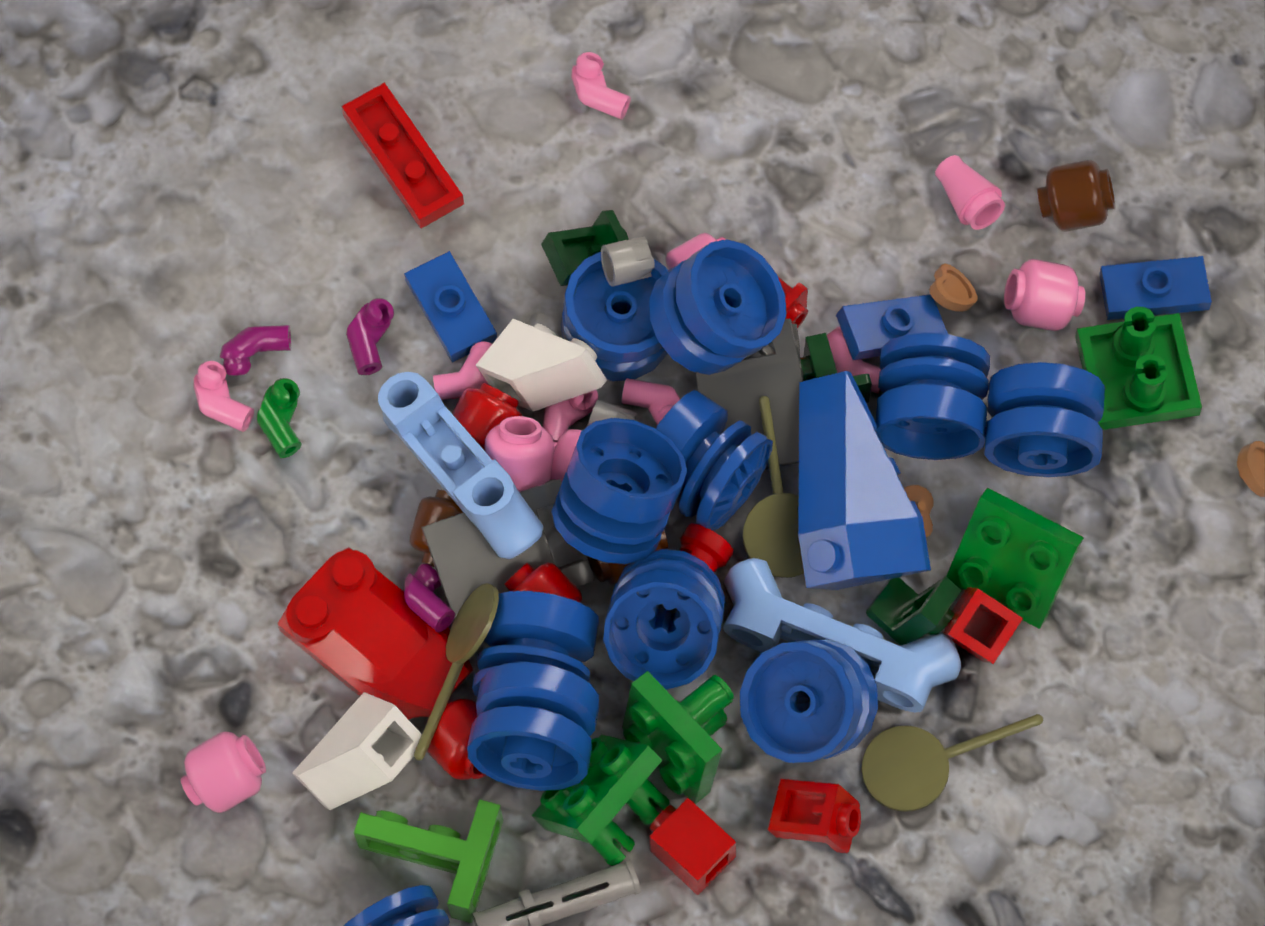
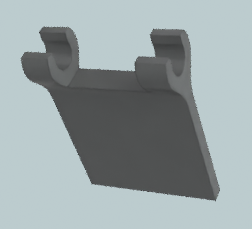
M790 318L785 319L781 333L773 340L776 354L742 360L724 372L711 375L695 372L699 392L728 410V420L724 431L730 425L741 420L751 426V435L756 432L764 435L759 398L761 396L769 398L779 467L799 463V382H803L804 379L800 360L798 329L796 324H792ZM768 464L766 465L764 470L769 469Z
M552 479L543 485L535 486L519 493L539 519L537 509L554 504L562 483L560 479ZM464 512L421 527L448 606L455 612L453 620H455L467 598L482 584L489 583L495 586L498 593L508 592L509 590L504 584L527 562L534 570L543 563L555 564L544 530L540 539L530 548L512 559L498 557L481 532ZM581 559L559 567L576 587L595 580L588 560L584 561Z

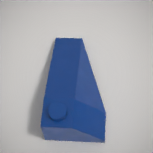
M849 371L799 382L798 536L806 588L840 590L931 571L923 517L915 501L909 500L898 477L901 472L894 458L888 457L876 433L877 424Z

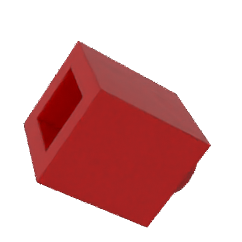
M967 587L952 610L954 612L953 618L941 632L981 661L994 664L1023 618L980 589Z
M689 798L677 809L673 805L666 807L650 826V830L653 832L649 836L650 852L697 895L736 857V841Z

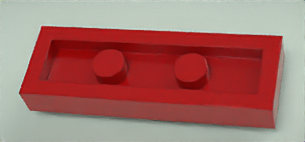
M385 82L341 106L344 118L420 229L464 205L463 194Z

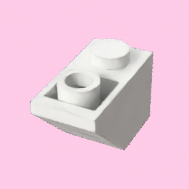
M516 319L511 320L476 364V367L490 386L517 399L519 406L533 412L597 390L607 381L595 362L597 354L589 345L576 338H573L571 341L560 338L542 324L537 323L533 327Z
M363 692L292 774L325 808L332 810L392 782L413 758L422 734L394 704Z

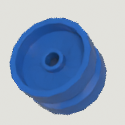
M728 239L711 242L695 252L687 260L668 270L655 282L649 298L650 322L658 342L674 361L689 371L711 375L730 369L741 362L746 356L752 355L769 345L781 333L786 318L785 293L777 273L761 254L748 245Z
M601 252L586 258L570 276L561 317L562 338L568 341L576 338L589 345L597 354L595 362L609 381H625L626 378L635 380L655 370L668 354L658 342L650 322V295L655 282L668 271L664 265L655 259V268L651 272L652 277L613 287L608 283L604 274Z
M1037 362L1017 364L999 370L989 380L987 412L992 418L987 421L984 455L992 464L999 468L1025 476L1063 477L1091 470L1100 463L1102 457L1103 430L1098 422L1102 419L1104 412V384L1094 374L1065 364Z
M831 639L785 642L762 652L747 669L739 692L741 718L750 738L766 754L787 763L819 761L836 757L855 748L871 731L878 710L877 684L867 662L851 647Z
M519 662L503 664L490 669L480 681L476 701L478 717L471 726L467 746L468 759L483 774L495 781L517 788L546 791L561 790L577 785L588 774L592 751L590 736L596 729L600 707L599 694L583 678L573 672L552 665Z

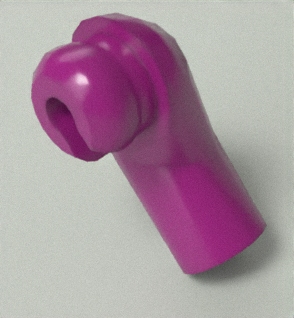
M375 298L366 303L353 318L346 331L359 375H371L382 369L376 344L387 331L394 317L392 305L383 298Z
M290 325L247 327L222 345L220 358L224 359L223 366L226 369V374L231 376L247 374L251 368L249 357L257 352L291 351Z
M423 563L413 575L409 573L405 578L404 599L408 607L436 632H442L452 623L455 612L433 593L441 586L437 571L429 564Z

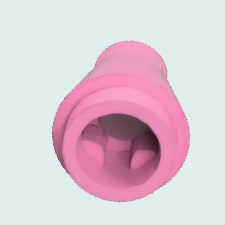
M957 155L950 156L939 164L935 171V176L942 183L962 224L970 225L973 229L980 230L988 227L1000 217L1004 211L1005 203L1001 199L1002 191L997 186L965 164Z

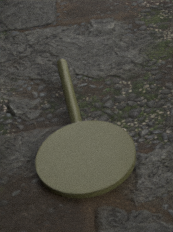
M761 396L759 398L763 432L766 437L773 441V450L768 459L773 495L759 501L747 515L743 526V544L750 559L759 558L767 561L774 577L792 578L804 574L798 536L799 495L783 493L770 401L767 396Z
M489 583L482 584L472 592L462 605L451 627L446 645V656L452 662V666L414 752V758L418 761L425 757L464 662L470 659L481 646L494 621L498 608L499 593L497 588Z
M1036 714L945 749L934 735L924 729L914 726L889 728L877 735L870 742L862 760L864 784L871 796L889 809L903 812L922 809L933 803L945 789L949 777L948 759L1043 723V717L1040 714Z

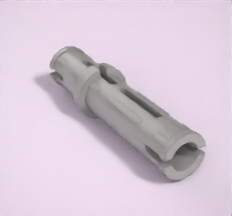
M629 859L622 864L577 877L532 894L529 889L518 892L519 898L480 912H473L472 916L475 926H542L632 894L641 893V888L634 866ZM602 885L607 887L566 902L561 900ZM546 904L552 905V907L536 911L510 921L506 920V918L520 914L522 912H527L529 910Z

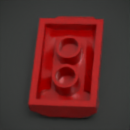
M350 547L335 553L293 596L277 623L281 633L357 695L361 696L363 692H366L392 703L408 720L417 717H430L452 666V662L446 656V645L450 629L447 627L442 632H436L408 607L402 589L379 572L366 554L358 550H352ZM469 659L464 662L452 693L473 671Z

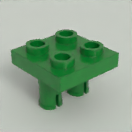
M1136 306L1125 313L1123 322L1077 328L1075 339L1082 369L1099 377L1105 386L1104 412L1102 419L1098 422L1102 430L1200 415L1202 403L1180 313L1154 317L1150 309Z
M987 488L976 505L946 577L964 590L967 587L980 589L1021 616L1023 621L1040 629L1050 613L1084 537Z
M649 671L631 683L622 724L625 739L649 745L662 759L658 767L660 768V775L664 783L675 794H684L695 804L711 792L723 749L710 736L727 724L728 718L723 709L733 702V692L727 683L717 675H712L680 702L675 700Z
M601 734L598 738L591 740L592 751L586 777L577 785L561 790L544 791L540 798L541 805L531 816L547 831L591 844L609 866H615L626 858L619 849L622 847L626 852H631L635 845V841L630 836H627L612 820L616 814L627 804L639 816L642 823L649 825L660 814L655 807L658 806L663 811L669 806L670 800L647 779L662 762V759L649 745Z

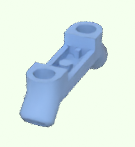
M402 372L390 377L382 385L378 393V403L382 409L383 421L388 428L400 437L465 513L498 557L512 559L530 548L542 536L543 524L521 496L510 475L496 459L492 460L446 408L438 393L425 378L414 372Z
M751 558L739 562L730 568L724 580L734 606L723 629L732 639L759 652H764L777 646L780 638L789 642L831 639L849 646L867 662L872 675L875 677L878 700L893 707L914 713L921 712L924 709L931 689L955 680L961 670V661L955 644L950 637L942 632L938 635L932 634L899 646L884 640L883 635L870 626L856 623L852 627L833 619V615L823 607L811 603H805L803 606L783 599L765 560Z

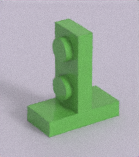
M479 799L467 840L460 839L461 834L445 826L430 825L428 830L407 825L408 820L405 817L383 810L377 811L376 816L360 812L354 835L358 847L361 849L456 874L447 902L451 918L472 923V913L476 912L504 820L501 805Z

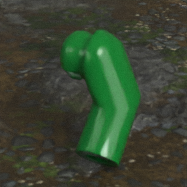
M288 378L276 380L267 389L257 413L259 426L280 458L292 456L302 446L297 435L289 425L297 407L300 389L294 381Z

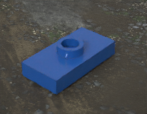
M450 251L404 273L407 285L452 363L469 355L472 346L482 341L493 343L498 338L495 328Z
M1203 256L1107 265L1100 268L1099 277L1107 320L1124 319L1125 313L1136 306L1148 308L1154 315L1210 309L1212 300Z
M930 294L842 306L836 314L853 360L879 357L881 355V348L887 342L907 334H948L936 302Z

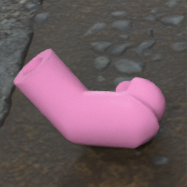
M592 52L582 53L578 56L571 74L578 99L588 107L622 120L628 111L631 97L607 87L603 72L601 71L604 63L599 55Z
M482 341L472 346L470 354L459 372L433 375L434 389L441 400L460 398L466 389H480L482 383L488 384L476 367V364L490 348L491 343Z
M216 361L202 363L198 368V374L195 375L193 383L199 410L209 418L245 432L253 419L254 408L230 398L227 380L225 379L226 369L222 364Z
M629 378L625 380L622 393V404L648 408L657 425L681 399L676 390L671 386Z
M597 390L545 407L542 427L551 434L553 442L558 443L561 436L568 431L569 426L593 411L594 405L598 400Z

